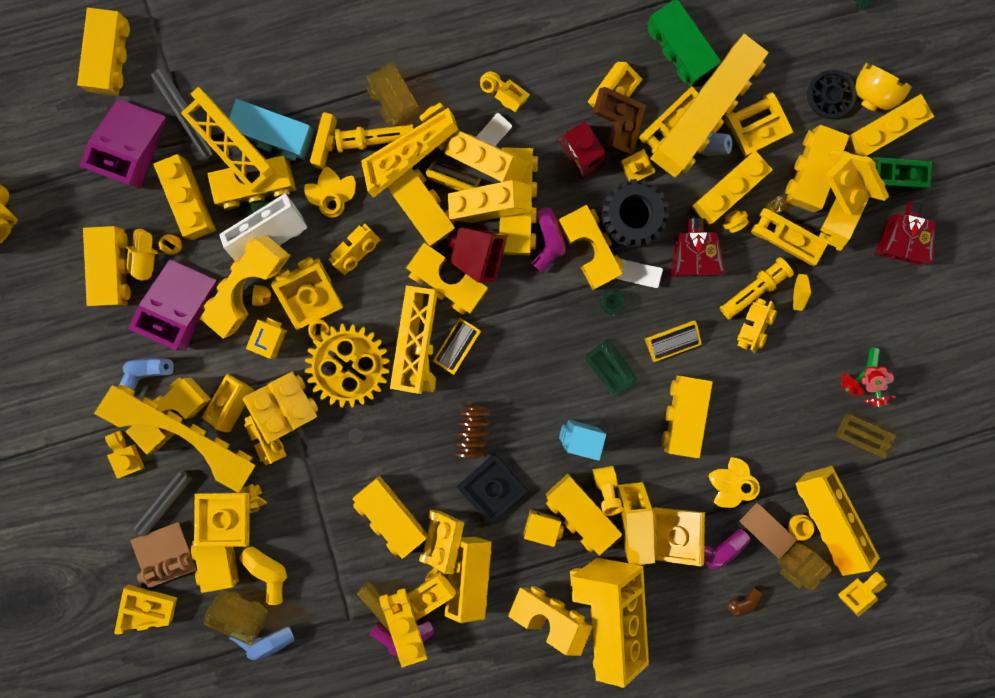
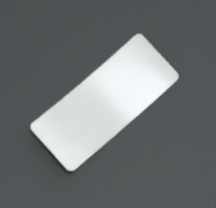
M497 113L476 137L496 146L512 128V125Z
M620 259L624 267L621 269L623 275L616 279L654 288L659 287L662 268Z

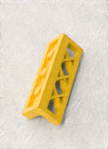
M197 87L191 93L195 100L181 114L249 190L254 192L276 172L275 169L213 100ZM202 106L207 112V122H196L191 114ZM212 127H220L225 132L224 142L212 140ZM219 146H224V152ZM229 146L238 147L242 151V161L230 160ZM236 165H241V166H242L241 171L239 170V168H238ZM247 166H255L262 173L253 183L246 177Z
M406 286L390 389L422 394L438 290ZM424 294H429L428 305L422 309ZM421 319L425 326L424 331L418 335ZM413 345H417L421 350L420 357L415 361ZM411 371L416 375L415 387L410 386L409 378Z

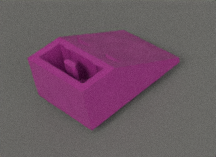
M117 99L88 141L79 166L141 190L167 117Z
M170 259L138 305L128 329L176 351L187 350L199 324L200 317L204 312L203 307L210 299L218 280Z

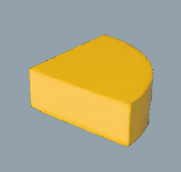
M798 274L794 287L793 308L794 310L803 311L811 295V288L808 276Z

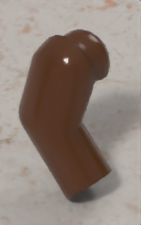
M753 587L745 600L739 602L737 599L732 598L727 604V609L732 612V615L737 617L752 613L764 594Z

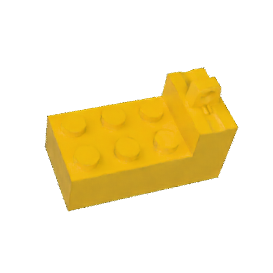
M596 558L585 567L574 568L570 571L571 586L573 587L572 601L591 605L590 618L592 619L593 626L591 640L594 644L593 667L595 669L596 681L625 688L649 665L643 566Z

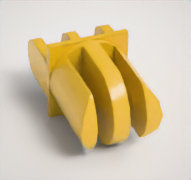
M140 228L136 229L133 233L132 246H125V248L128 249V273L136 279L143 281L148 280L152 276L155 254H158V252L152 248L151 234Z

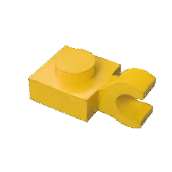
M121 431L105 436L108 446L114 451V453L107 456L117 479L145 468L135 444L127 447Z
M876 572L865 583H862L857 578L838 596L859 617L878 601L874 593L883 590L887 584L884 582L885 579Z

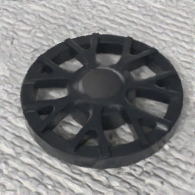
M827 70L818 74L811 81L807 91V100L810 108L817 115L826 119L842 117L852 109L856 101L857 92L853 80L846 73L839 70ZM833 75V83L827 85L826 76ZM841 79H844L848 84L843 89L838 85ZM816 82L823 86L821 92L814 88ZM843 93L851 94V100H843ZM820 96L822 102L815 104L813 97ZM839 103L844 111L838 113L834 105ZM824 104L830 106L829 113L822 111Z

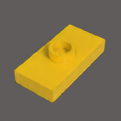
M325 112L321 117L310 159L311 164L315 168L322 170L325 168L329 151L332 152L335 146L336 139L333 134L337 123L332 114Z

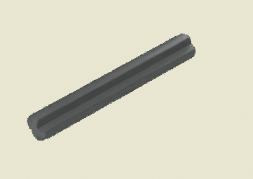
M162 68L152 73L153 80L203 158L210 160L215 157L217 153L181 114L188 105L166 71ZM191 114V116L194 118V120H195L196 122H198V121L196 120L195 116H194L193 114Z

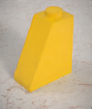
M639 482L618 485V495L623 506L621 522L624 549L628 563L640 566L655 563L653 510L644 484Z

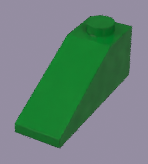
M879 157L871 158L876 163V169L880 178L884 181L885 187L931 188L932 162Z

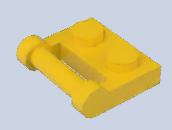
M772 92L765 95L762 100L736 113L731 112L729 115L726 114L724 116L725 122L731 129L744 157L793 133L775 94ZM767 108L771 111V115L742 128L741 121Z
M430 510L427 539L424 551L420 553L419 561L433 566L444 574H453L464 522L442 511Z

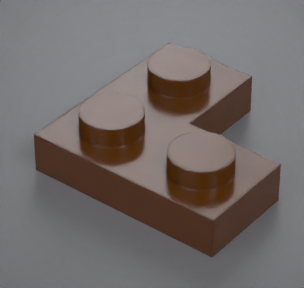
M607 87L599 88L593 114L613 122L607 148L627 156L633 155L646 105Z

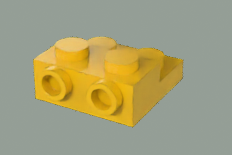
M312 257L306 258L298 263L299 268L291 272L288 268L283 269L274 276L276 279L272 280L271 286L296 330L310 324L313 320L321 319L343 308L319 258L314 261Z
M293 372L270 382L268 385L242 398L267 444L317 417L315 412L318 411V407L312 398L307 399L303 391L305 389L303 379L299 375L295 376Z

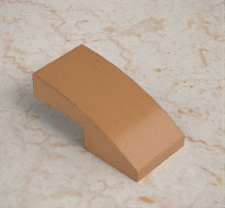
M758 503L739 521L778 559L797 541Z

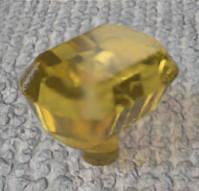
M782 196L775 197L766 205L768 210L779 214L787 207V203Z

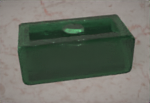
M609 338L583 356L613 397L632 386L638 379Z

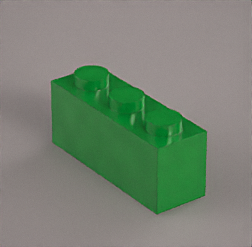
M678 0L671 1L650 16L647 23L648 33L653 40L659 41L663 47L662 52L665 58L675 64L677 74L684 83L687 82L691 87L716 70L721 63L720 59Z

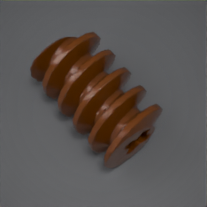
M460 403L461 406L467 408V411L459 412V415L465 418V421L458 422L457 425L464 428V431L456 433V436L462 438L463 441L455 443V446L462 450L461 452L454 453V455L465 458L486 456V451L480 447L487 446L488 441L481 437L488 436L489 431L482 427L490 425V421L484 418V416L491 415L492 411L482 405Z

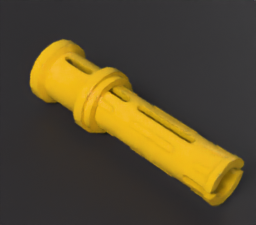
M413 124L364 130V127L361 128V126L357 127L356 130L348 131L335 129L338 153H342L345 149L359 148L364 150L368 145L391 143L413 130ZM400 133V135L378 137V135ZM355 138V140L344 141L345 139Z
M778 257L774 265L765 272L760 271L754 282L721 306L719 309L728 320H731L733 316L750 305L763 293L774 291L778 283L786 277H792L794 275L793 270L784 259Z

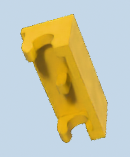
M836 198L820 229L824 233H820L819 239L841 251L850 240L868 199L853 215L843 212Z

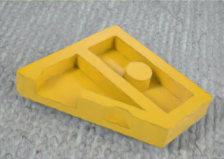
M128 584L123 589L114 634H123L124 631L137 629V631L145 630L152 626H168L173 620L177 597Z

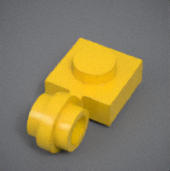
M486 72L480 79V86L483 91L487 93H495L497 91L495 98L501 101L506 108L512 109L514 112L530 96L529 93L510 79L504 83L495 72Z

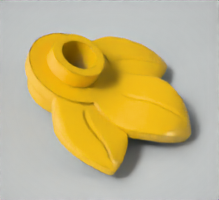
M325 167L322 170L317 184H305V195L308 201L319 206L322 214L329 218L338 217L343 213L345 203L354 197L356 182L353 176L340 180L339 176L329 167ZM336 201V208L333 210L329 209V202Z
M731 457L728 469H717L709 473L711 483L720 491L714 500V503L720 507L733 508L739 505L742 500H753L759 494V482L750 475L749 466L741 459ZM744 483H748L751 485L752 490L745 493L742 491L741 486Z

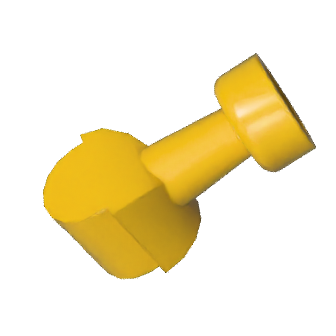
M413 345V354L418 355L419 358L421 350L417 345ZM429 345L428 355H433V345ZM427 356L422 392H434L436 377L429 370V358ZM411 371L409 378L411 387H415L416 375L413 371Z
M608 466L593 469L595 486L602 491L605 499L601 504L603 514L612 516L623 511L622 502L619 498H615L614 488H617L618 484L614 467Z

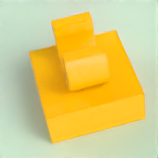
M644 149L620 161L629 182L631 179H637V182L655 173Z

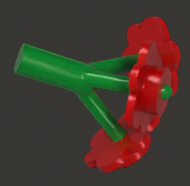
M870 348L867 368L854 380L845 373L839 378L843 382L842 388L852 396L855 394L858 397L866 394L860 387L859 382L861 381L868 392H875L876 398L864 400V403L872 402V407L878 406L882 408L883 405L889 404L888 399L896 398V395L885 397L881 395V391L886 390L888 384L893 382L894 376L891 372H887L886 367H878L880 349Z

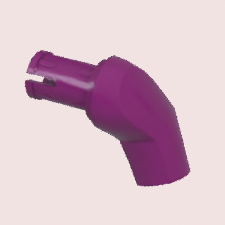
M547 207L536 212L546 246L531 262L543 274L557 256H564L566 252V244L561 227L552 209Z
M739 529L716 547L712 548L704 545V562L707 563L710 569L721 568L742 552L749 544L750 537L744 530Z
M424 620L417 624L423 642L434 635L435 632L429 620ZM378 621L369 636L387 646L389 654L398 656L389 628Z

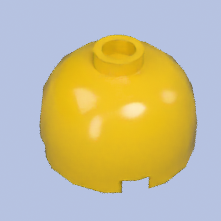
M865 63L856 80L855 89L857 95L863 100L861 105L875 112L877 108L888 110L899 105L906 98L912 86L907 83L904 85L898 82L899 78L874 65L871 67L868 63Z

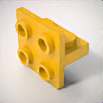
M834 149L828 153L834 166L825 176L844 213L853 215L869 197L886 201L889 195L885 189V183L878 174L876 163L870 157Z

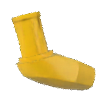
M253 546L244 549L239 560L253 576L267 583L266 603L269 605L281 604L283 602L282 586L287 578L284 566Z

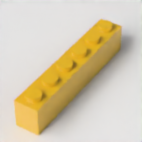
M743 34L650 159L673 177H676L681 171L687 173L696 161L693 158L696 152L701 153L709 144L708 135L711 132L715 134L724 123L721 117L724 113L727 115L731 113L738 104L735 98L738 94L743 96L752 83L749 81L751 76L756 77L766 64L762 61L769 52L746 34Z

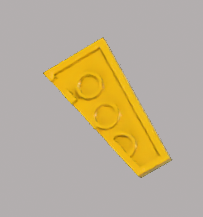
M449 108L361 161L367 191L373 198L458 130L454 115Z

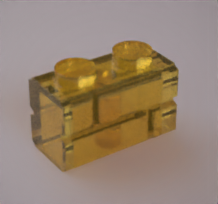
M389 63L379 71L367 76L366 79L369 86L366 87V90L373 102L378 99L383 108L379 112L386 124L392 122L393 126H400L421 113L420 107L394 63Z
M795 542L789 548L788 553H785L777 560L778 565L782 568L780 573L799 590L805 587L807 590L813 591L820 584V579H824L832 571L831 567L820 556L800 542Z
M221 589L205 613L204 625L252 646L266 622L268 610L260 602H249L242 599L241 595L235 591L227 592Z

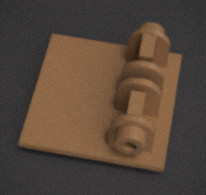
M179 522L130 540L141 568V573L137 574V579L140 584H147L148 588L197 570Z

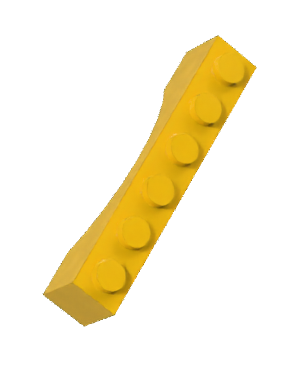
M120 384L119 387L111 386L94 412L95 415L117 427L131 425L153 426L180 435L204 456L216 481L238 493L240 492L256 466L250 462L253 458L252 456L241 450L237 454L228 449L230 444L218 437L214 441L204 436L207 431L195 424H192L189 428L181 423L182 417L171 411L167 415L157 410L159 404L146 397L143 401L133 396L135 391L123 384Z

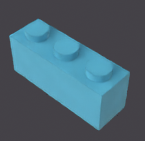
M238 99L235 100L229 117L231 122L248 140L257 143L256 147L271 152L272 149L281 151V156L284 155L292 161H295L296 157L302 160L305 159L315 132L310 125Z
M568 420L567 425H562L559 439L568 453L600 461L606 433L598 427Z

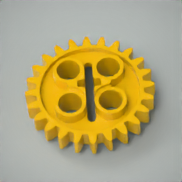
M342 323L340 331H336L333 326L330 327V335L322 331L321 336L323 340H313L317 348H308V352L313 357L305 358V362L312 364L311 367L305 369V372L313 373V376L308 379V383L316 382L313 392L322 390L320 399L330 396L331 405L338 399L340 400V407L344 406L345 401H349L351 407H354L355 400L357 399L363 405L364 396L374 399L372 390L381 392L378 382L386 383L387 380L381 375L389 373V369L383 367V364L389 362V358L381 357L387 350L386 348L378 349L382 340L378 339L373 342V331L366 336L364 334L365 327L363 326L357 332L353 323L350 330H346ZM342 341H348L352 344L353 349L350 353L343 354L338 350V344ZM332 350L345 362L352 360V367L365 375L366 379L362 380L349 368L344 371L342 369V362L329 355L328 352ZM362 357H369L373 360V365L369 369H362L358 362ZM331 361L336 365L337 369L334 373L327 374L322 370V364ZM347 377H352L357 381V385L353 389H346L342 384L343 380Z

